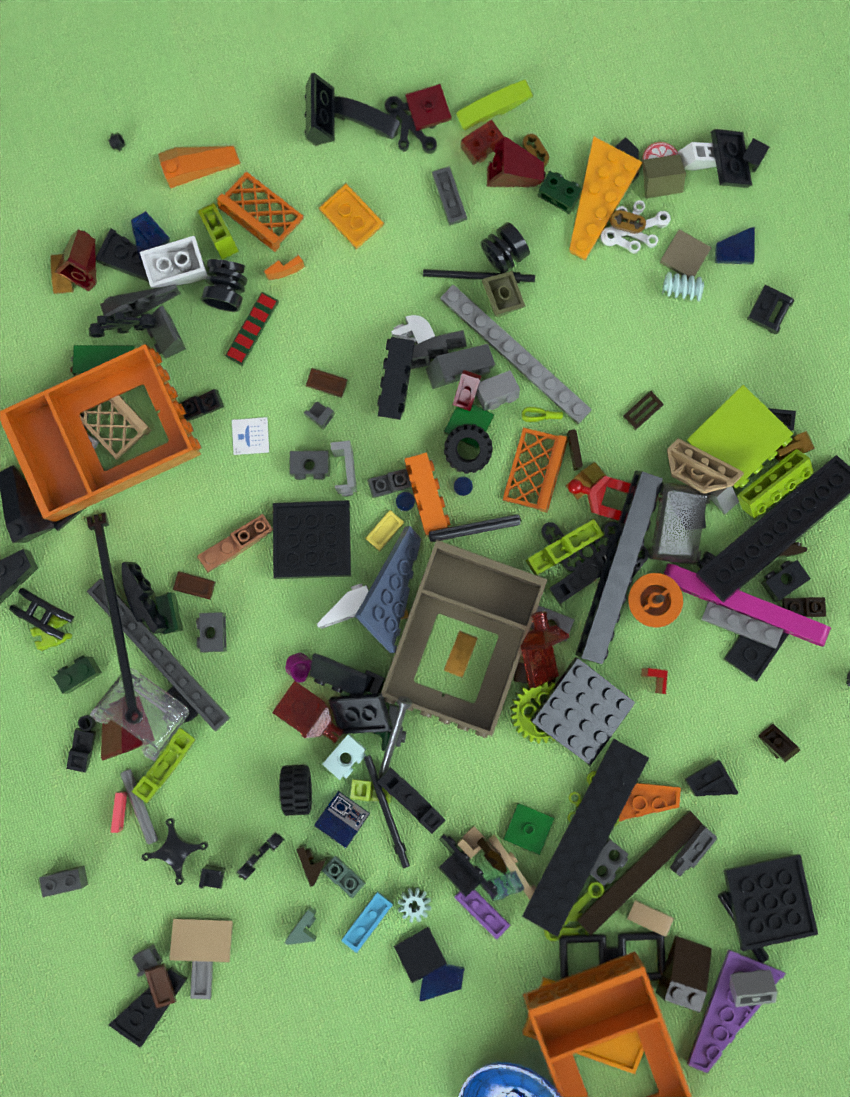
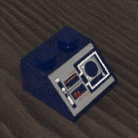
M338 791L314 826L347 848L370 812Z

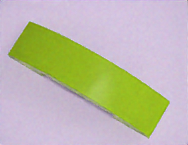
M179 728L168 743L169 745L131 792L148 803L167 781L196 739L182 728Z

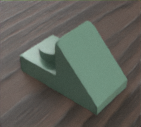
M312 907L308 908L285 940V944L291 945L316 940L317 936L305 928L306 926L310 928L316 920L314 917L316 910Z

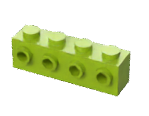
M795 449L737 495L742 510L754 519L763 514L770 506L778 502L784 495L794 490L798 484L814 473L810 458L798 449Z

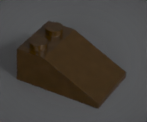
M675 935L656 993L665 1001L701 1012L707 994L712 948Z

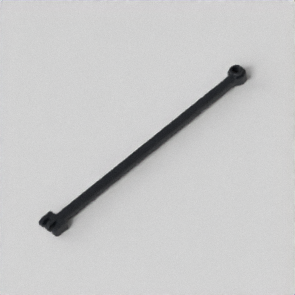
M106 512L101 513L102 520L96 514L94 515L95 522H93L91 516L87 517V524L90 530L95 531L128 709L125 713V719L130 724L135 725L142 721L143 714L137 707L104 532V527L109 526ZM138 714V718L134 721L132 719L133 716Z

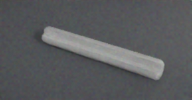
M130 769L123 771L120 775L147 844H152L158 838L143 800L131 792L137 785L133 773Z

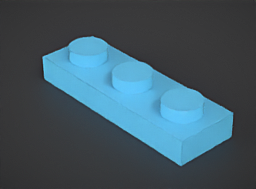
M377 891L341 941L357 953L392 907L393 903Z

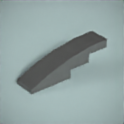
M464 330L443 334L414 345L411 369L428 366L431 363V359L449 353V349L467 347Z

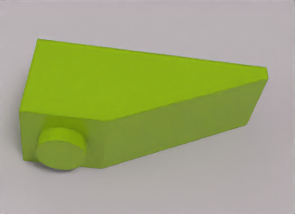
M215 203L198 210L222 260L239 252Z

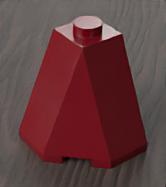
M503 137L495 144L493 152L496 154L493 157V161H489L487 167L488 187H536L544 181L545 170L543 161L508 137Z
M78 229L72 234L55 272L87 291H90L97 283L95 239L86 231Z

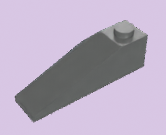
M176 285L110 296L100 306L103 315L108 316L109 320H114V313H125L126 317L136 318L181 293Z

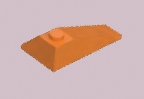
M234 146L176 147L159 153L160 164L170 188L240 164Z

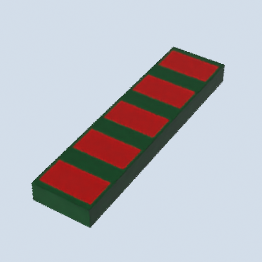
M261 292L226 353V358L243 366L278 305L279 301Z

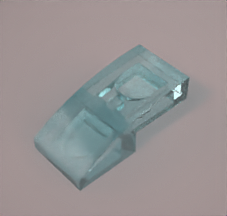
M516 871L490 879L497 887L496 891L498 892V895L492 901L503 899L508 895L519 893L525 889Z

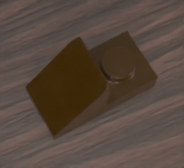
M774 724L758 735L776 759L780 758L785 763L800 751L799 747Z
M305 844L296 850L309 885L312 887L316 884L327 857L312 862V859H314L311 848L307 849Z

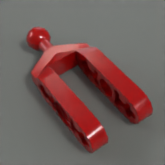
M602 476L591 487H587L580 480L574 479L569 482L568 490L574 495L579 493L587 494L592 513L619 521L622 511L601 505L606 487L627 494L631 483Z

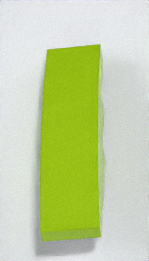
M526 79L471 103L457 111L456 115L462 128L466 131L479 122L485 123L498 114L504 115L534 96Z
M595 519L527 558L525 561L533 574L539 575L604 536Z

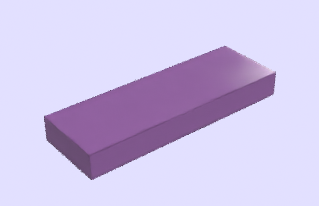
M475 889L466 898L460 892L454 896L496 940L511 926Z

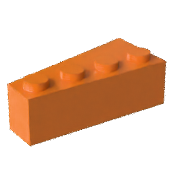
M427 452L405 458V466L426 537H429V531L448 528L447 526L451 525L448 514L444 515L442 509L445 507L443 497H439L437 491L440 489L438 479H434L432 473L435 471L432 460L429 461Z

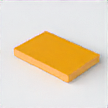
M347 184L342 186L319 207L322 214L356 249L384 225V222Z

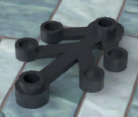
M397 96L389 97L385 102L386 112L396 119L398 116L402 120L401 136L398 141L399 150L405 152L409 149L408 131L410 129L422 143L423 151L427 154L434 153L437 149L436 139L426 137L421 130L416 131L412 116L404 112L410 111L408 104L402 102ZM397 105V108H391V106ZM437 125L431 126V127H428V128L433 129V128H435ZM402 143H406V144H407L406 147H401L400 145H401ZM427 145H432L433 148H432V149H427L426 146H427Z
M114 313V320H109L108 316H97V323L90 324L89 336L94 338L104 337V331L117 329V332L121 334L129 333L132 326L137 331L155 327L157 319L152 317V314H142L140 318L126 317L125 313Z
M275 832L258 850L260 854L258 856L253 854L236 872L239 875L238 877L245 881L256 870L253 865L269 848L274 851L285 839Z

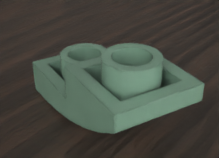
M334 856L322 870L351 898H354L366 884L337 856Z

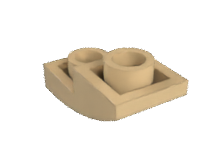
M637 900L634 901L627 918L667 937L674 920L673 917Z

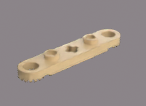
M495 835L491 836L488 839L501 856L505 865L530 900L536 889L535 885L530 886L515 863L518 861L512 852L508 854Z

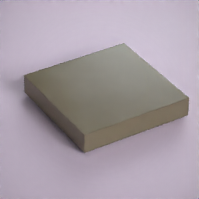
M679 229L660 263L681 275L685 274L689 279L690 276L695 277L712 247Z

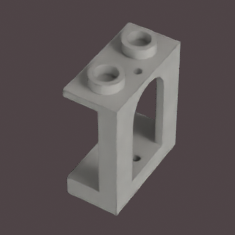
M350 440L331 442V451L334 457L345 456L347 484L336 485L335 489L342 496H352L353 492H357L351 442Z

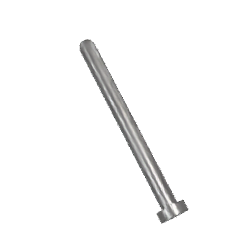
M401 696L398 698L397 704L399 708L379 770V778L389 768L406 709L411 707L412 700L408 697Z

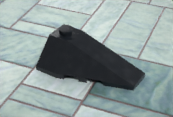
M13 465L0 472L2 506L6 528L12 543H26L56 528L54 521L43 519L30 487L27 485V481Z

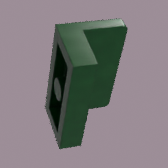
M168 592L166 595L155 597L158 612L164 617L168 627L163 635L183 631L176 594Z

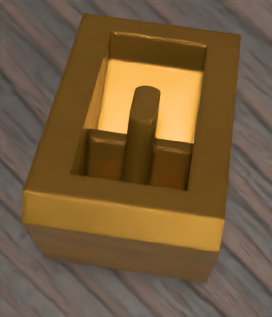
M594 462L572 480L578 479L584 486L591 487L600 477L607 475ZM579 493V494H577V495H574V494H572V495H573L577 500H579V499H580L582 496H584L585 494Z

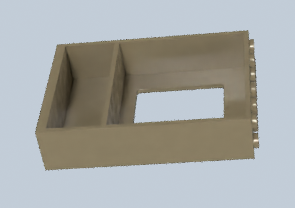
M436 540L381 691L384 701L394 705L399 697L405 696L412 700L411 707L407 708V710L413 711L414 708L421 710L420 714L429 718L435 715L439 717L438 721L448 725H450V722L457 723V728L467 732L469 728L476 730L475 734L487 738L488 735L493 736L548 579ZM438 614L498 635L497 643L475 703H470L448 694L442 697L443 692L414 682Z

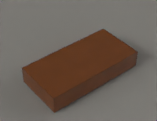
M311 368L306 387L342 398L348 380Z
M178 571L173 590L211 600L216 581Z
M165 963L146 968L144 972L156 1009L176 1003V997Z

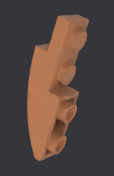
M262 514L232 532L224 540L197 555V558L207 573L259 542L272 532L273 528Z

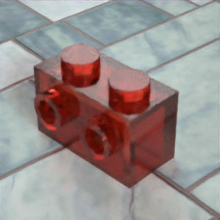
M491 119L461 139V149L473 165L477 162L481 163L493 152L495 144L504 136Z

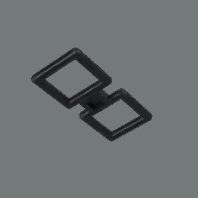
M656 932L619 933L618 946L606 947V936L604 934L562 935L559 938L560 980L569 977L567 944L598 942L600 965L626 955V941L657 940L658 972H648L647 976L649 981L660 980L666 964L665 938Z

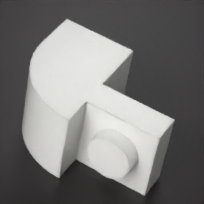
M417 315L406 316L407 324H400L391 331L392 335L413 336V338H416V345L435 337L428 321Z

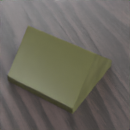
M680 154L642 160L646 198L683 193L686 172Z
M512 271L482 279L495 316L502 317L525 307Z

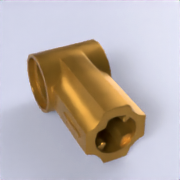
M807 431L792 437V441L785 447L781 445L776 450L778 454L775 458L780 462L795 449H798L803 454L815 449Z

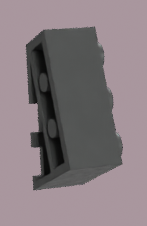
M485 344L436 356L427 366L426 371L432 389H436L460 381L463 370L479 374L480 376L486 375L495 366V362L489 345Z

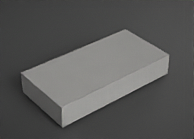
M192 961L190 999H211L213 962Z

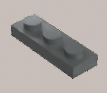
M450 166L433 171L432 176L449 226L466 221L467 215Z

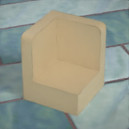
M473 826L457 841V845L471 859L481 850L477 844L481 837L486 838Z

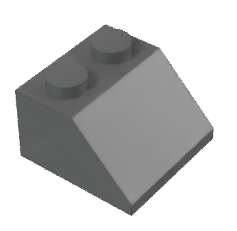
M163 305L160 306L152 314V317L157 319L155 327L147 329V332L151 338L154 337L156 341L154 347L159 355L162 354L165 358H168L186 348L171 316Z

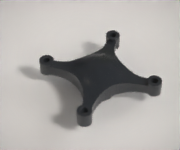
M169 818L166 820L168 836L164 845L155 852L144 853L142 860L148 861L149 859L157 858L167 862L176 874L175 883L181 885L185 880L182 874L184 861L192 852L207 849L208 843L206 841L199 844L186 842L176 832L175 819Z

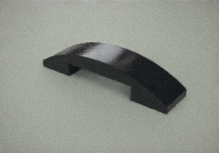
M335 96L336 118L341 120L346 118L374 129L376 134L394 139L401 124L400 121L365 103Z
M610 547L549 588L559 604L601 577Z
M390 767L377 780L431 834L445 821L444 817L393 768Z

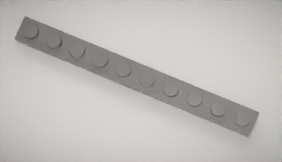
M452 285L440 297V300L578 425L591 412L592 409L457 287Z

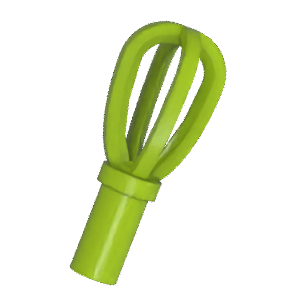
M526 407L522 411V419L526 422L563 418V412L548 411L537 407ZM525 412L540 413L543 416L528 417L525 415Z

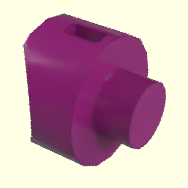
M304 653L293 654L286 661L285 671L296 682H304L310 672L312 660Z

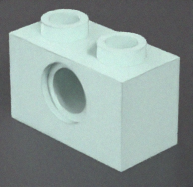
M348 734L322 765L339 780L342 777L347 778L353 771L352 765L355 762L359 764L363 757L366 756L364 753L366 748ZM347 752L351 755L349 763L342 762V753Z

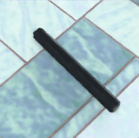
M518 514L429 531L428 536L430 542L442 541L518 526L521 523V519Z

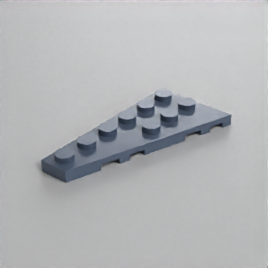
M411 526L403 529L355 615L389 653H396L397 646L395 641L401 631L399 623L400 619L404 617L410 588H408L409 579L413 578L412 566L413 562L417 560L421 538Z

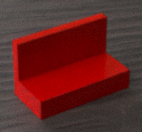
M642 668L641 676L656 678L655 693L666 694L668 670Z

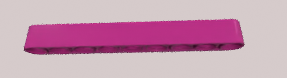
M667 563L663 573L671 577L679 585L681 591L783 629V632L812 644L824 647L831 630L825 624L739 590L723 603L696 577V573L677 565Z

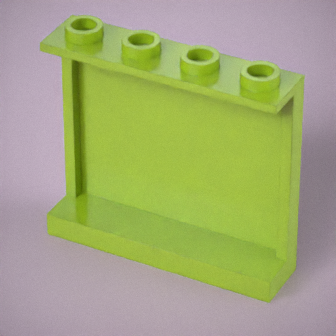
M742 385L687 441L692 446L743 471L744 475L733 485L735 488L738 486L743 488L750 481L748 477L752 473L756 475L764 467L762 465L767 459L771 461L778 454L776 450L781 445L785 447L792 441L791 436L794 433L751 391Z

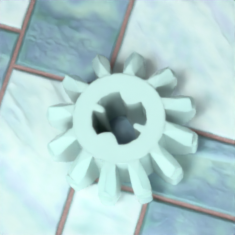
M408 888L409 895L404 892L401 894L405 900H398V904L403 905L398 908V911H406L403 914V918L405 919L409 915L410 922H413L414 917L417 918L418 922H421L420 915L426 918L428 914L425 910H431V906L427 905L431 902V899H423L427 894L426 891H423L420 895L419 888H416L415 893L412 892L411 888ZM413 901H417V905L420 907L416 906V909H412V905L409 903L413 904Z

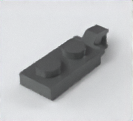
M701 824L677 854L670 869L681 877L686 870L691 867L694 868L717 840V836Z

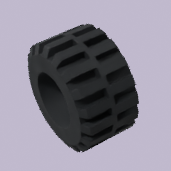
M464 424L456 427L448 435L444 444L446 461L450 463L452 468L457 469L458 472L462 471L464 474H469V472L476 473L478 470H482L488 464L493 450L489 434L482 427H478L475 424ZM463 438H473L479 443L480 452L474 459H464L458 454L457 445Z
M307 764L282 766L279 792L281 809L284 816L309 815L311 811L312 783L310 769Z

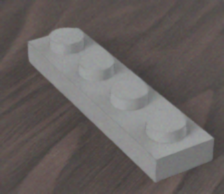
M708 602L701 619L775 649L783 632V629L712 602Z

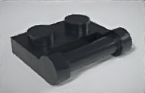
M764 285L747 320L768 329L773 334H778L781 329L780 325L789 307L793 305L795 300L778 290ZM778 301H781L783 304L774 322L768 321Z

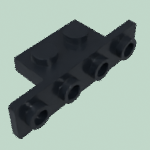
M443 834L439 840L452 855L439 866L440 871L465 898L480 884L490 897L494 899L498 895L497 887L490 880L487 881L482 876L484 875L482 870L469 862V856L464 851L460 852L456 848V842L450 836L446 837Z

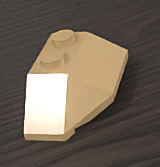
M679 438L667 448L671 476L704 494L731 487L744 475L743 471Z

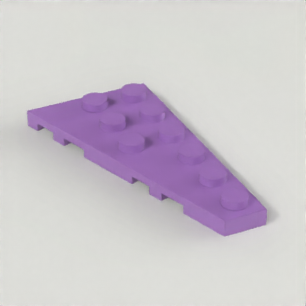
M728 949L688 1058V1066L708 1073L722 1055L723 1050L736 1038L735 1035L741 1028L743 1029L762 1005L735 1007L729 986L731 974L754 972L760 969L771 970L776 985L786 973Z

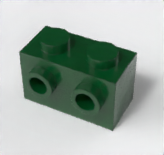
M549 171L539 188L537 197L570 214L581 196L582 188L576 182L564 179L560 173Z
M83 655L75 659V664L72 666H64L57 671L58 674L53 678L62 694L71 693L102 674L93 657H85Z

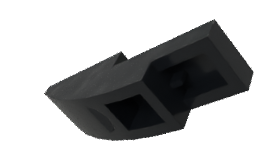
M123 562V587L129 607L136 621L146 622L152 633H164L168 629L165 619L157 611L154 601L149 598L154 593L151 583L144 577L141 567L137 563Z

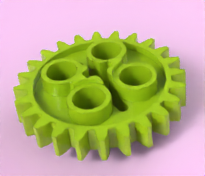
M536 680L535 686L529 682L528 689L523 686L521 687L522 694L516 692V695L519 697L518 700L512 699L516 706L510 707L515 712L510 717L516 719L512 724L513 726H518L516 731L518 733L522 732L521 736L523 738L528 736L530 742L534 738L538 744L541 742V739L546 744L548 743V738L555 741L554 738L542 729H536V725L530 721L537 711L531 699L534 698L540 706L542 704L539 702L540 696L542 694L548 695L555 686L554 682H551L549 686L546 680L543 681L542 685ZM532 706V712L525 715L524 709Z

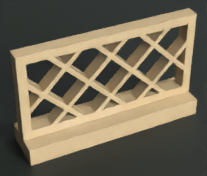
M120 395L108 400L111 403V412L101 411V404H99L97 411L86 410L80 413L84 414V418L81 415L80 418L86 428L116 460L144 435H148L152 431ZM97 414V424H89L87 422V415ZM101 414L110 415V425H100ZM114 415H122L124 417L123 425H114ZM100 428H110L109 438H102L100 436ZM113 428H123V438H113ZM127 428H134L138 432L133 439H126ZM113 441H122V449L118 453H115L112 449Z

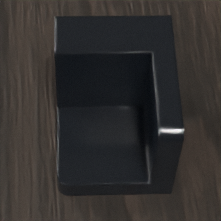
M755 138L752 139L743 155L744 160L755 165L752 169L753 172H756L770 147Z
M366 670L365 673L375 678L369 692L377 694L385 678Z
M205 865L201 871L199 888L203 889L206 886L221 889L225 868Z

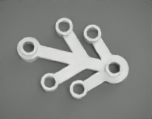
M641 200L636 201L632 213L640 215L645 209V203ZM636 205H641L642 209H637ZM623 206L617 209L628 212L627 209ZM660 211L654 218L645 220V229L655 225L659 228H665L670 222L669 213ZM621 215L615 217L617 224L622 220ZM660 216H665L666 220H661ZM636 221L634 223L629 222L630 224L635 225V229L641 227V225L639 223H636ZM612 226L605 228L601 233V241L606 246L617 244L628 249L633 254L640 250V243L638 241L629 242L623 239V236H631L646 243L650 248L655 247L658 243L656 235L648 236L642 232L633 234L618 230ZM607 234H612L614 238H608ZM649 239H654L655 243H650ZM631 245H636L638 249H632Z

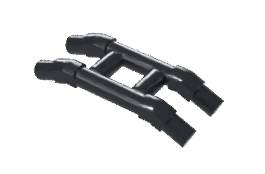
M20 588L19 594L31 601V604L27 611L16 605H11L9 610L17 617L41 629L43 632L62 640L65 633L48 625L51 616L55 615L69 623H72L75 616L50 604L27 589ZM38 606L46 610L41 620L33 616Z

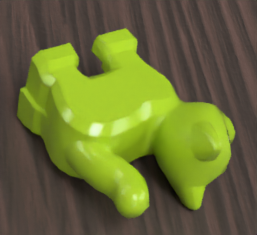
M52 615L48 625L54 628H61L68 622ZM37 627L30 629L33 637L41 635L42 640L35 641L36 648L40 651L56 647L67 639L72 638L71 633H65L64 638L59 640Z

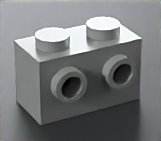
M509 370L481 381L476 396L484 411L494 410L504 403H512L519 398L520 388L512 372Z
M760 969L754 972H737L730 975L729 986L735 1007L776 1003L778 991L771 970Z

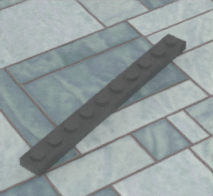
M100 578L87 592L110 616L104 580ZM117 595L123 632L209 726L217 732L230 719V716L143 622L136 621L131 609Z

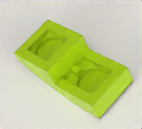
M352 779L350 799L379 802L371 780ZM383 788L387 802L391 803L392 795Z

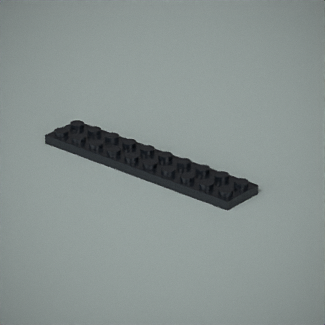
M837 455L700 569L696 573V577L723 603L850 496V466Z
M613 739L522 917L558 937L649 757Z

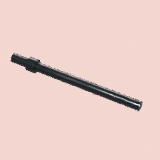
M423 269V277L482 280L502 274ZM513 272L518 284L520 282H535V275Z
M371 755L365 756L363 758L394 842L395 854H398L402 868H407L410 864L405 853V844L400 839L383 788L377 782L379 777Z

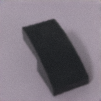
M75 729L66 769L87 772L96 731Z

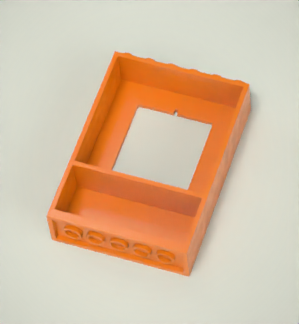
M144 344L0 411V422L43 519L59 521L201 455L199 451L201 445L198 439L194 438L191 433L194 431L193 427L184 417L186 414L185 409L176 400L178 394L175 388L169 384L170 376L167 370L161 366L162 358L158 352H155L154 348ZM144 385L155 410H160L157 415L169 441L104 471L80 418V413L102 404L115 396Z
M636 952L629 953L523 994L527 1011L555 1086L562 1097H588L573 1054L637 1030L658 1088V1093L648 1097H692L646 970Z

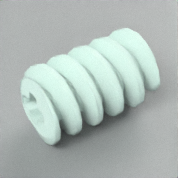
M668 272L664 279L662 295L667 291V295L670 297L672 292H674L675 298H677L682 293V298L685 299L687 294H689L690 300L697 296V301L700 302L704 281L702 282L701 277H697L695 281L694 276H690L687 280L685 274L680 278L678 273L672 278V273Z

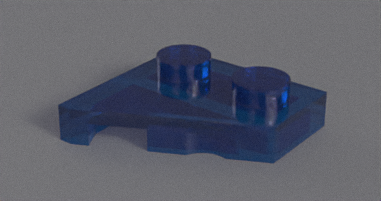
M146 211L131 220V227L141 260V251L170 242V237Z
M751 227L718 242L715 245V263L753 265L755 227Z
M446 964L423 977L419 1001H425L460 990L464 967Z

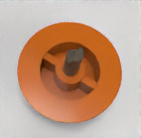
M650 573L640 577L632 585L628 596V603L631 613L640 623L649 627H664L672 623L679 616L683 607V595L679 585L671 577L661 573Z

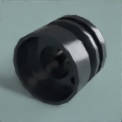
M509 222L496 229L497 236L490 234L488 239L484 238L480 243L488 261L502 274L506 273L508 268L514 267L513 259L516 262H520L530 254L529 247L523 236Z
M210 267L206 282L211 286L204 287L201 301L219 310L228 312L240 311L243 298L239 293L245 292L244 286L247 284V278L230 269Z

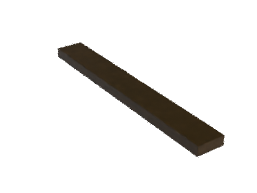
M690 810L686 812L576 920L592 935L689 841L701 826L700 820Z

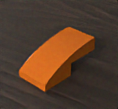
M298 255L284 266L278 260L267 268L264 273L268 280L280 279L298 272L305 265Z

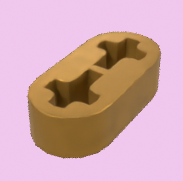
M526 135L523 139L522 147L535 157H537L536 153H538L540 158L544 157L543 162L544 167H546L549 155L537 135ZM529 140L534 142L535 149L531 145H527Z
M623 210L615 211L610 217L611 226L622 231L638 234L646 227L644 217ZM621 215V219L625 220L626 222L622 221L619 224H617V220L614 219V217ZM636 220H638L641 227L635 229V225L630 224L629 222L634 223Z

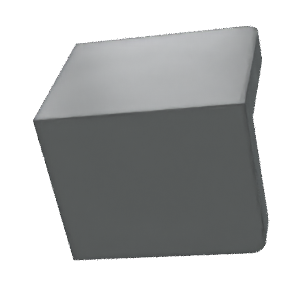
M315 402L309 411L306 410L304 412L307 418L323 430L335 415L332 409L328 406L326 408L319 402Z
M154 944L133 956V960L139 969V972L136 974L138 978L145 974L146 968L163 962Z

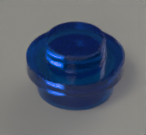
M460 477L454 483V490L460 496L470 494L473 489L472 481L467 477Z
M402 492L397 496L396 505L400 510L409 511L414 507L415 499L411 493Z

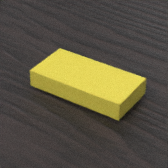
M389 510L365 539L377 550L381 551L401 528L404 521Z

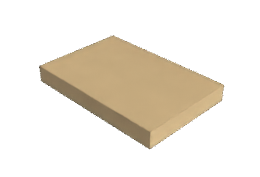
M173 919L169 960L230 962L233 921Z

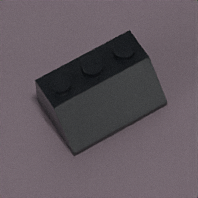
M311 73L306 84L305 136L314 145H320L335 141V88L316 73Z
M317 653L313 655L310 676L315 678L314 682L325 686V683L332 685V690L342 693L344 690L350 693L349 696L369 694L375 679L374 677Z

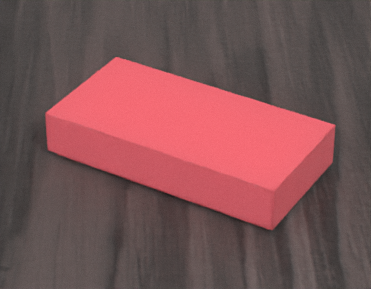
M126 791L115 793L111 833H119L123 830L128 794Z

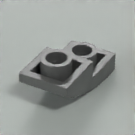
M406 469L389 472L387 475L367 480L372 498L411 487Z
M390 705L389 716L393 726L398 706ZM401 726L396 742L398 747L401 746V742L405 743L406 731H403V726Z

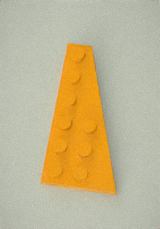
M595 136L593 137L569 249L570 253L585 261L643 163Z

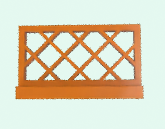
M247 171L224 195L221 194L217 198L220 210L274 252L280 248V243L304 219L301 213ZM248 179L253 183L254 188L242 189V184ZM256 192L266 193L268 199L257 200ZM241 193L242 201H233L229 197L232 194ZM243 193H254L255 200H243ZM279 203L282 206V210L271 211L270 204ZM255 204L256 212H247L244 209V205ZM257 204H268L269 211L258 212ZM293 214L297 217L293 222H285V215ZM272 215H283V222L272 223ZM258 216H269L270 223H261ZM273 227H284V232L278 236L273 232Z
M523 427L503 501L548 513L568 443L566 436H556ZM526 433L534 435L537 441L527 446L524 441ZM546 439L555 440L553 447L545 450L541 443ZM540 444L544 452L534 457L529 449ZM528 450L532 459L522 464L519 459L520 454ZM546 455L549 460L548 465L540 469L536 460ZM534 462L539 470L528 475L524 467ZM523 469L527 477L517 482L514 478L515 472ZM541 473L544 478L543 483L535 487L531 478ZM529 480L533 489L523 493L519 485ZM518 487L522 494L515 499L508 497L510 490ZM536 491L539 496L537 504L529 503L525 496Z

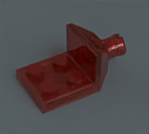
M546 611L531 614L534 629L527 633L520 646L529 688H537L559 676L553 645L569 638L568 633L556 625L550 626L548 624Z
M296 681L293 682L272 712L302 733L301 736L303 738L321 737L323 735L333 741V743H336L344 730L332 723L333 716L330 705Z

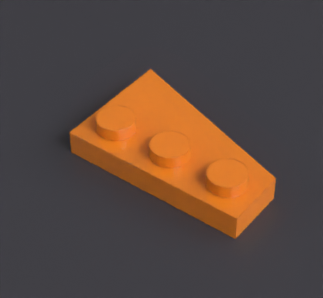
M636 783L619 816V821L679 808L681 787Z

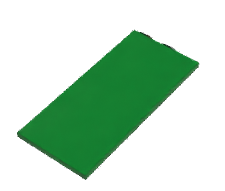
M74 345L73 356L71 357L73 366L70 368V371L74 376L76 373H84L135 349V346Z

